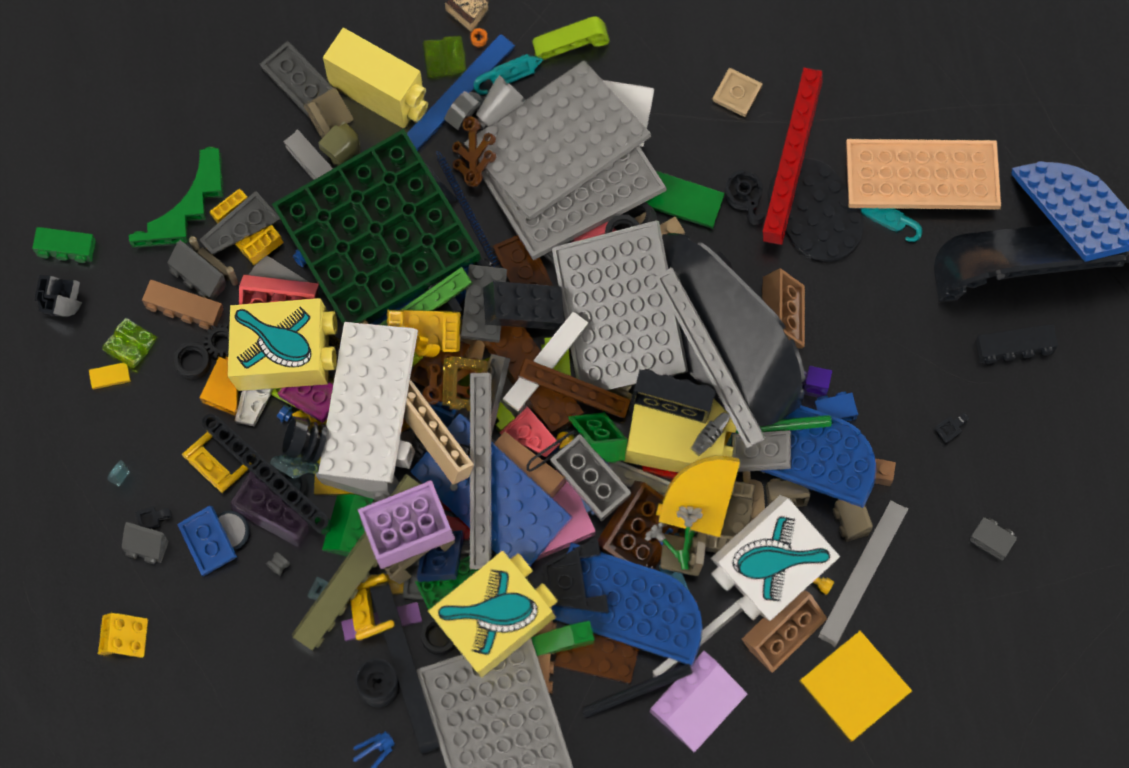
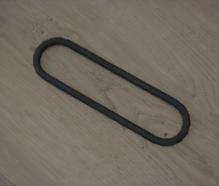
M573 430L569 432L568 434H566L565 436L551 444L549 447H547L546 449L532 457L526 465L527 471H534L535 469L549 461L560 450L549 456L547 459H545L535 467L529 469V466L533 460H535L537 457H539L540 455H542L543 453H545L546 451H548L549 449H551L552 447L566 439L571 434L576 433V438L579 435L578 431Z

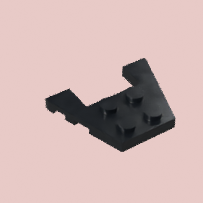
M597 537L543 565L545 586L558 601L553 606L605 614L610 613L607 595L586 597L581 559L601 556L599 539Z

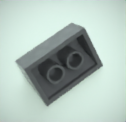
M181 240L177 242L167 262L170 267L169 271L176 278L180 276L184 279L183 283L188 288H195L199 296L214 301L227 287L223 274Z

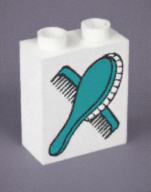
M779 495L711 558L718 566L711 574L726 591L733 585L737 587L744 595L737 604L752 620L761 614V616L771 621L840 556L790 499Z

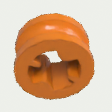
M477 28L472 31L471 42L474 46L482 47L487 43V33L485 30ZM479 34L482 37L481 41H477L476 38Z

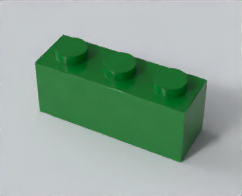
M37 227L33 250L37 256L42 258L52 256L59 260H67L68 258L80 263L92 262L96 240L93 234Z

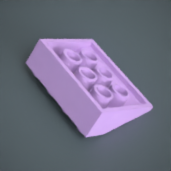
M432 480L358 509L381 569L455 540Z
M705 651L702 652L694 661L693 666H691L693 673L677 680L650 710L652 715L693 752L703 744L747 695L736 681Z

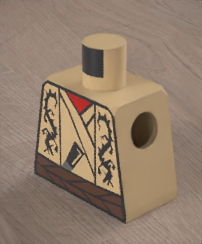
M447 0L445 2L446 10L471 32L488 10V2L486 0Z

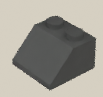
M126 522L121 548L128 557L134 559L137 556L142 557L145 562L155 564V562H162L169 541L162 532Z

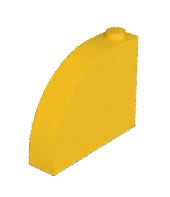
M711 456L697 460L682 469L670 483L663 503L658 504L656 515L659 516V522L686 529L685 520L677 517L679 507L684 506L686 509L689 506L694 509L700 508L702 509L701 513L703 516L702 518H697L696 522H693L690 530L720 537L740 464L739 458Z

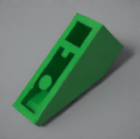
M590 621L572 624L531 637L537 657L594 644Z

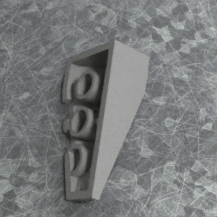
M316 472V477L324 485L377 501L390 497L399 484L395 476L393 477V483L326 476Z

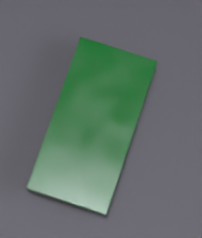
M656 171L664 183L666 191L646 202L656 211L713 229L725 193Z
M470 556L460 560L456 580L416 581L415 583L428 610H430L479 569H470Z

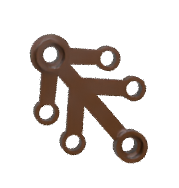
M469 116L463 122V128L469 132V151L459 141L453 144L452 150L469 161L470 169L465 166V162L461 159L454 160L452 166L455 170L464 174V180L468 186L476 187L482 180V172L487 164L493 163L496 160V153L487 150L478 166L477 161L487 146L495 143L496 137L491 133H486L483 136L482 142L477 147L476 132L479 130L480 124L476 118Z
M446 354L440 360L443 365L441 384L437 386V374L440 373V367L438 364L433 363L427 367V373L430 375L429 385L423 389L422 396L429 405L443 402L455 409L462 403L460 397H450L441 393L448 390L462 394L465 399H470V395L467 394V390L470 392V386L464 387L455 383L470 373L479 372L482 364L479 359L471 358L466 361L463 369L450 377L454 358L452 355Z

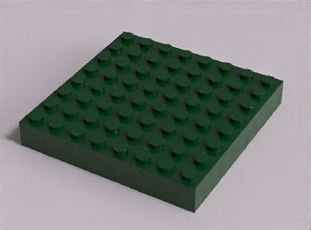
M404 129L272 203L275 212L343 326L344 322L363 323L367 321L370 324L386 315L387 310H394L426 292L428 287L443 278L445 279L459 268L465 269L469 267V264L472 265L481 260L480 252Z

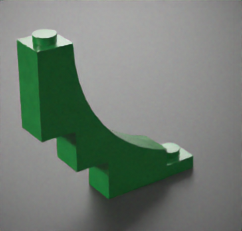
M206 147L200 150L198 171L188 193L168 213L148 222V233L136 231L134 234H129V242L132 247L177 244L179 240L183 243H188L187 221L206 220L205 198L223 197L222 165L219 148Z

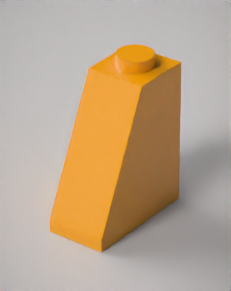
M219 357L200 395V399L204 404L236 416L239 391L228 378V357H225V359Z

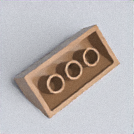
M779 268L763 277L762 300L777 314L786 326L783 331L788 340L793 339L797 348L805 347V286Z
M803 590L771 621L763 618L742 638V641L750 652L773 673L827 620V617L811 594Z

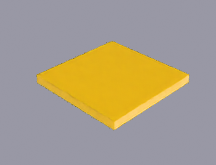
M861 631L856 633L800 680L851 742L912 692Z

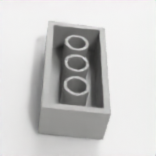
M580 434L550 459L551 464L565 477L569 485L601 521L631 496L629 489Z

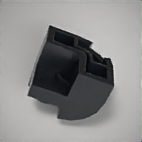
M39 275L35 293V301L38 302L39 312L52 316L69 317L74 315L82 302L76 301L80 282Z

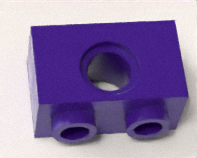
M809 366L808 372L804 371L805 380L802 382V388L805 391L804 395L818 398L826 396L832 370Z

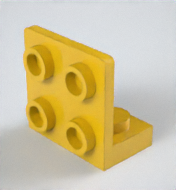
M116 613L103 615L98 655L106 656L114 653L139 658L144 657L148 620L146 618Z

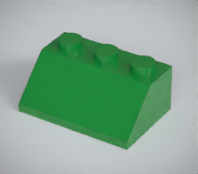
M605 412L569 416V421L606 462L616 463L617 461L625 460L627 438Z
M337 494L330 519L332 528L326 534L322 550L348 556L366 531L358 509L373 504L374 499L355 494Z

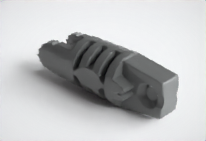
M721 413L714 421H710L698 434L690 449L700 456L711 447L723 434V428L730 421V415Z

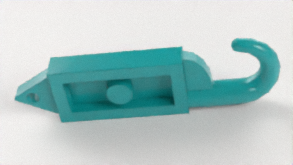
M526 54L499 65L494 70L478 76L474 81V90L480 95L488 94V91H482L479 88L480 84L490 79L494 84L496 78L501 76L506 83H510L532 74L542 61V58Z
M859 208L863 216L892 231H901L906 225L914 228L916 235L911 238L906 237V241L915 242L922 236L921 225L894 208Z

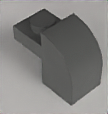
M464 91L452 103L444 119L459 130L463 127L464 120L479 110L484 99L474 91L469 93Z

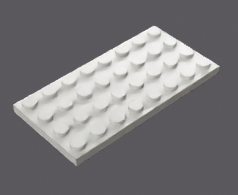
M344 322L326 425L327 437L321 455L318 474L393 483L418 334L417 329Z

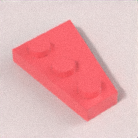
M528 407L499 432L502 435L505 431L523 446L536 453H540L557 441ZM560 443L543 453L542 456L547 457Z

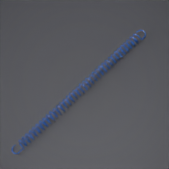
M437 151V152H439V151ZM439 152V153H440V152ZM437 153V155H438V153ZM440 153V155H441V153ZM438 155V158H439V155ZM441 155V157H442V155ZM445 157L442 158L441 160H438L439 163H440V161L444 160ZM437 158V160H438V158ZM447 160L443 161V162L440 163V164H443V163L447 162ZM447 163V164H445V165H444V166H447V165H448V163ZM440 165V166H441V165ZM441 166L442 169H443L444 166ZM450 166L446 167V168L443 169V170H446V169L450 168ZM452 169L448 170L447 172H450ZM443 171V172H444V171ZM444 172L445 175H446L447 172ZM453 172L449 173V174L446 175V176H449V175L453 174ZM455 175L451 176L450 178H453ZM446 177V178H447V177ZM448 178V181H449L450 178ZM456 178L452 179L451 181L456 180ZM449 181V182H451V181ZM458 181L454 182L453 184H456ZM449 183V184H451V183ZM451 184V187H452L453 184ZM459 184L455 185L454 187L459 186ZM452 187L453 190H454V187ZM461 187L457 188L456 190H459ZM454 190V193H455L456 190ZM462 190L458 191L457 193L462 192ZM456 193V196H457V193ZM464 193L460 194L459 196H462ZM457 196V199H458L459 196ZM463 196V197H462V198H460V199H463V198H465V196ZM459 199V202H460V199ZM467 199L463 200L462 202L467 201ZM461 202V203H462V202ZM466 202L465 204H463V206L468 204L469 202ZM460 203V205H461V203ZM470 205L466 206L465 208L470 207ZM462 206V208H463V206ZM464 208V209H465V208ZM469 208L468 210H466V212L471 210L472 208ZM463 210V211H464V210ZM473 211L469 212L468 214L473 213ZM465 212V214H466V212ZM467 214V215H468V214ZM475 214L471 215L470 217H473ZM466 216V217H468V216ZM469 217V218H470V217ZM476 217L472 218L471 220L476 219ZM468 218V220H469V218ZM470 220V223H471V220ZM478 220L474 221L473 223H476ZM472 223V224H473V223ZM477 223V224H476V225H474V226H477V225H479V223ZM471 224V226H472V224ZM473 226V229H474V226ZM481 226L477 227L476 229H479ZM475 229V230H476V229ZM480 229L479 231H477V232H476V235H477L478 232L482 231L483 229ZM474 230V232H475V230ZM484 232L480 233L479 235L484 234ZM477 235V236H479V235ZM486 235L482 236L481 238H484ZM477 237V238H478V237ZM479 238V241H480L481 238ZM487 238L483 239L482 241L487 240ZM480 241V242H482V241ZM489 241L485 242L484 244H487ZM480 243V244H481V243ZM482 244V247H483L484 244ZM490 244L487 245V246H485V247H483L484 250H485L486 247L490 246ZM492 247L488 248L487 250H490ZM485 250V253H486L487 250ZM492 250V251H490V252H489V253H492V252H493V250ZM486 253L487 256H488L489 253ZM495 253L491 254L490 256L495 255ZM488 256V257H490V256ZM495 256V257H493V258H492V259H495V258H496V256ZM488 258V259H489V258ZM489 259L490 262H491L492 259ZM498 259L491 263L493 264L494 262L498 261ZM498 262V263H496V264H495V265H498V264H499V262ZM493 265V266H495V265ZM500 267V268H501V267Z

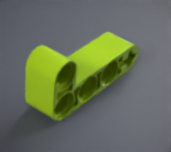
M590 17L533 39L536 56L542 59L553 57L588 43H592L597 47L609 43L605 23L599 17Z

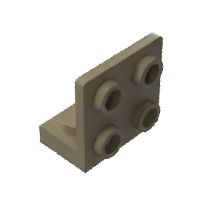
M336 88L330 89L303 105L321 138L335 125L339 127L343 121L347 124L353 120L351 113Z
M698 532L697 537L693 536L689 554L690 561H688L689 569L687 570L681 569V563H678V558L663 543L660 568L699 576L704 563L707 534ZM665 534L666 540L677 551L684 549L685 537Z

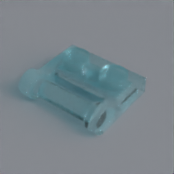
M282 454L272 457L270 462L272 466L292 478H299L301 475L308 473L316 474L319 471L320 465L319 463H309L308 460L302 461L301 454L297 458L287 457Z

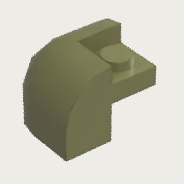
M344 121L339 127L335 125L318 143L320 150L331 158L334 167L355 157L361 151L357 133Z

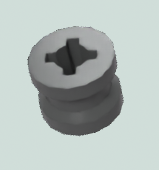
M275 552L273 558L265 563L279 576L283 574L284 568L290 566V563L278 552Z

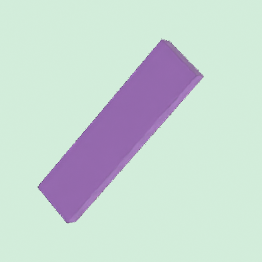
M417 602L397 607L403 627L422 622ZM377 612L373 613L375 626L381 624ZM353 618L341 621L345 640L356 639Z

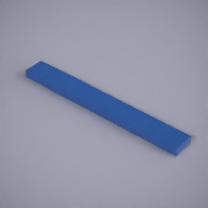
M502 34L493 41L425 113L421 120L409 130L407 135L417 151L446 121L444 117L457 97L464 91L467 93L474 91L473 85L476 78L494 70L515 48V45Z

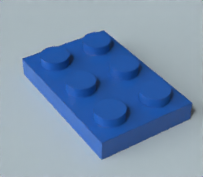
M208 506L177 524L202 576L237 558L213 506Z

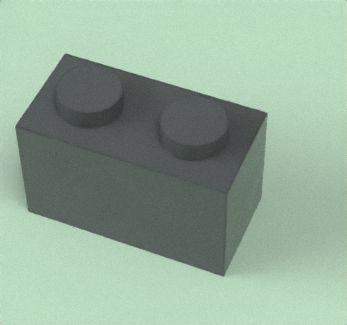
M983 517L969 541L1003 561L1017 537L1014 536L1015 534L1011 530L999 527L995 520Z

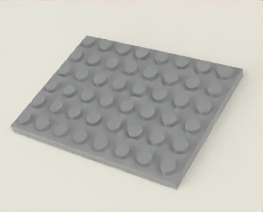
M582 61L531 96L516 110L492 126L486 127L477 133V147L482 142L483 136L486 133H491L496 137L495 143L487 146L478 162H481L487 150L496 153V160L493 163H488L485 170L531 221L649 139L651 133L585 61ZM467 140L464 144L469 150V140Z
M637 146L530 221L486 170L482 172L483 180L533 260L552 251L554 247L563 245L606 223L613 217L621 215L666 191L664 183L641 148Z
M656 220L560 245L552 249L558 285L562 289L565 321L572 312H575L589 322L588 326L570 347L577 379L609 391L635 385L640 369H650L656 374H668L671 376L688 372L679 322L654 278L668 270L659 221Z
M531 638L484 677L477 673L463 654L416 670L447 768H573Z

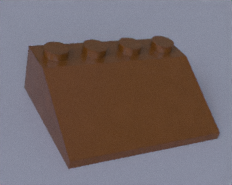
M634 481L629 489L631 496L617 508L599 537L600 550L605 554L654 569L662 556L663 546L656 537L649 541L645 540V534L652 531L651 528L655 524L658 525L660 523L656 511L658 504L663 503L664 496L645 482ZM665 523L662 533L665 534L670 528L673 531L672 533L669 532V534L674 535L680 527Z

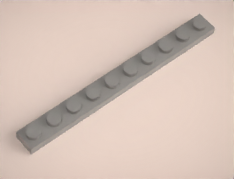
M669 268L654 278L746 447L749 448L764 440L765 436L674 269Z
M470 373V460L474 464L470 473V569H481L491 560V373Z

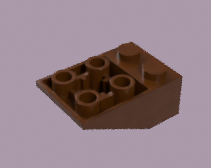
M460 341V351L442 352L440 350L439 354L435 357L423 356L413 367L410 380L419 386L427 387L430 376L427 373V367L435 363L440 367V373L437 374V386L440 385L443 365L440 361L441 357L446 354L453 356L454 362L451 366V377L460 371L471 345ZM445 390L441 394L448 396L450 391Z

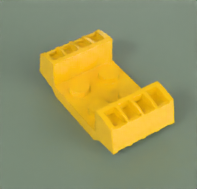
M239 188L210 211V215L219 223L248 197ZM271 225L235 243V245L253 265H256L284 242Z
M387 310V326L415 328L418 330L417 338L419 336L428 338L429 342L427 345H439L442 352L460 351L461 312Z

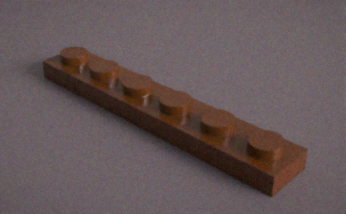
M527 358L523 359L517 376L620 418H625L631 401Z

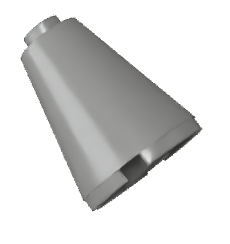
M498 76L476 113L477 120L481 126L485 127L487 125L490 127L523 105L526 100L509 83H506L501 76Z

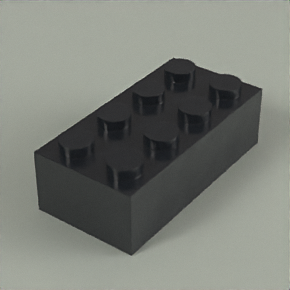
M493 281L483 287L485 325L554 330L564 323L562 289L559 286Z
M640 369L631 403L706 424L716 390L708 385L699 386L693 384L690 380L683 379L681 381L674 379L673 376L668 374L660 375L650 369Z

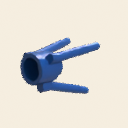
M386 731L383 734L379 733L375 737L353 747L354 750H357L374 742V745L354 757L353 761L359 760L378 748L380 752L383 750L384 752L371 766V768H376L386 755L393 751L391 746L395 743Z

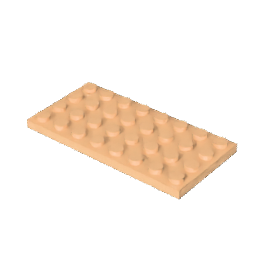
M847 139L849 208L1000 209L1001 207L997 141Z

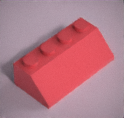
M243 275L239 285V305L317 299L319 284Z

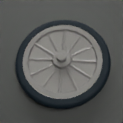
M237 511L221 512L217 516L235 551L241 548L248 539V522Z

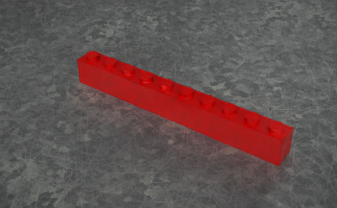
M803 69L763 228L764 242L780 245L783 243L822 86V71Z

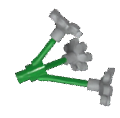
M680 506L679 511H677V517L684 519L686 526L683 550L677 551L666 540V536L662 533L665 523L662 522L658 525L655 524L651 528L652 531L645 534V540L649 541L656 537L678 558V563H681L682 570L689 569L690 549L693 536L697 533V531L690 530V527H692L693 522H696L697 518H702V509H694L691 506L686 509L684 506Z

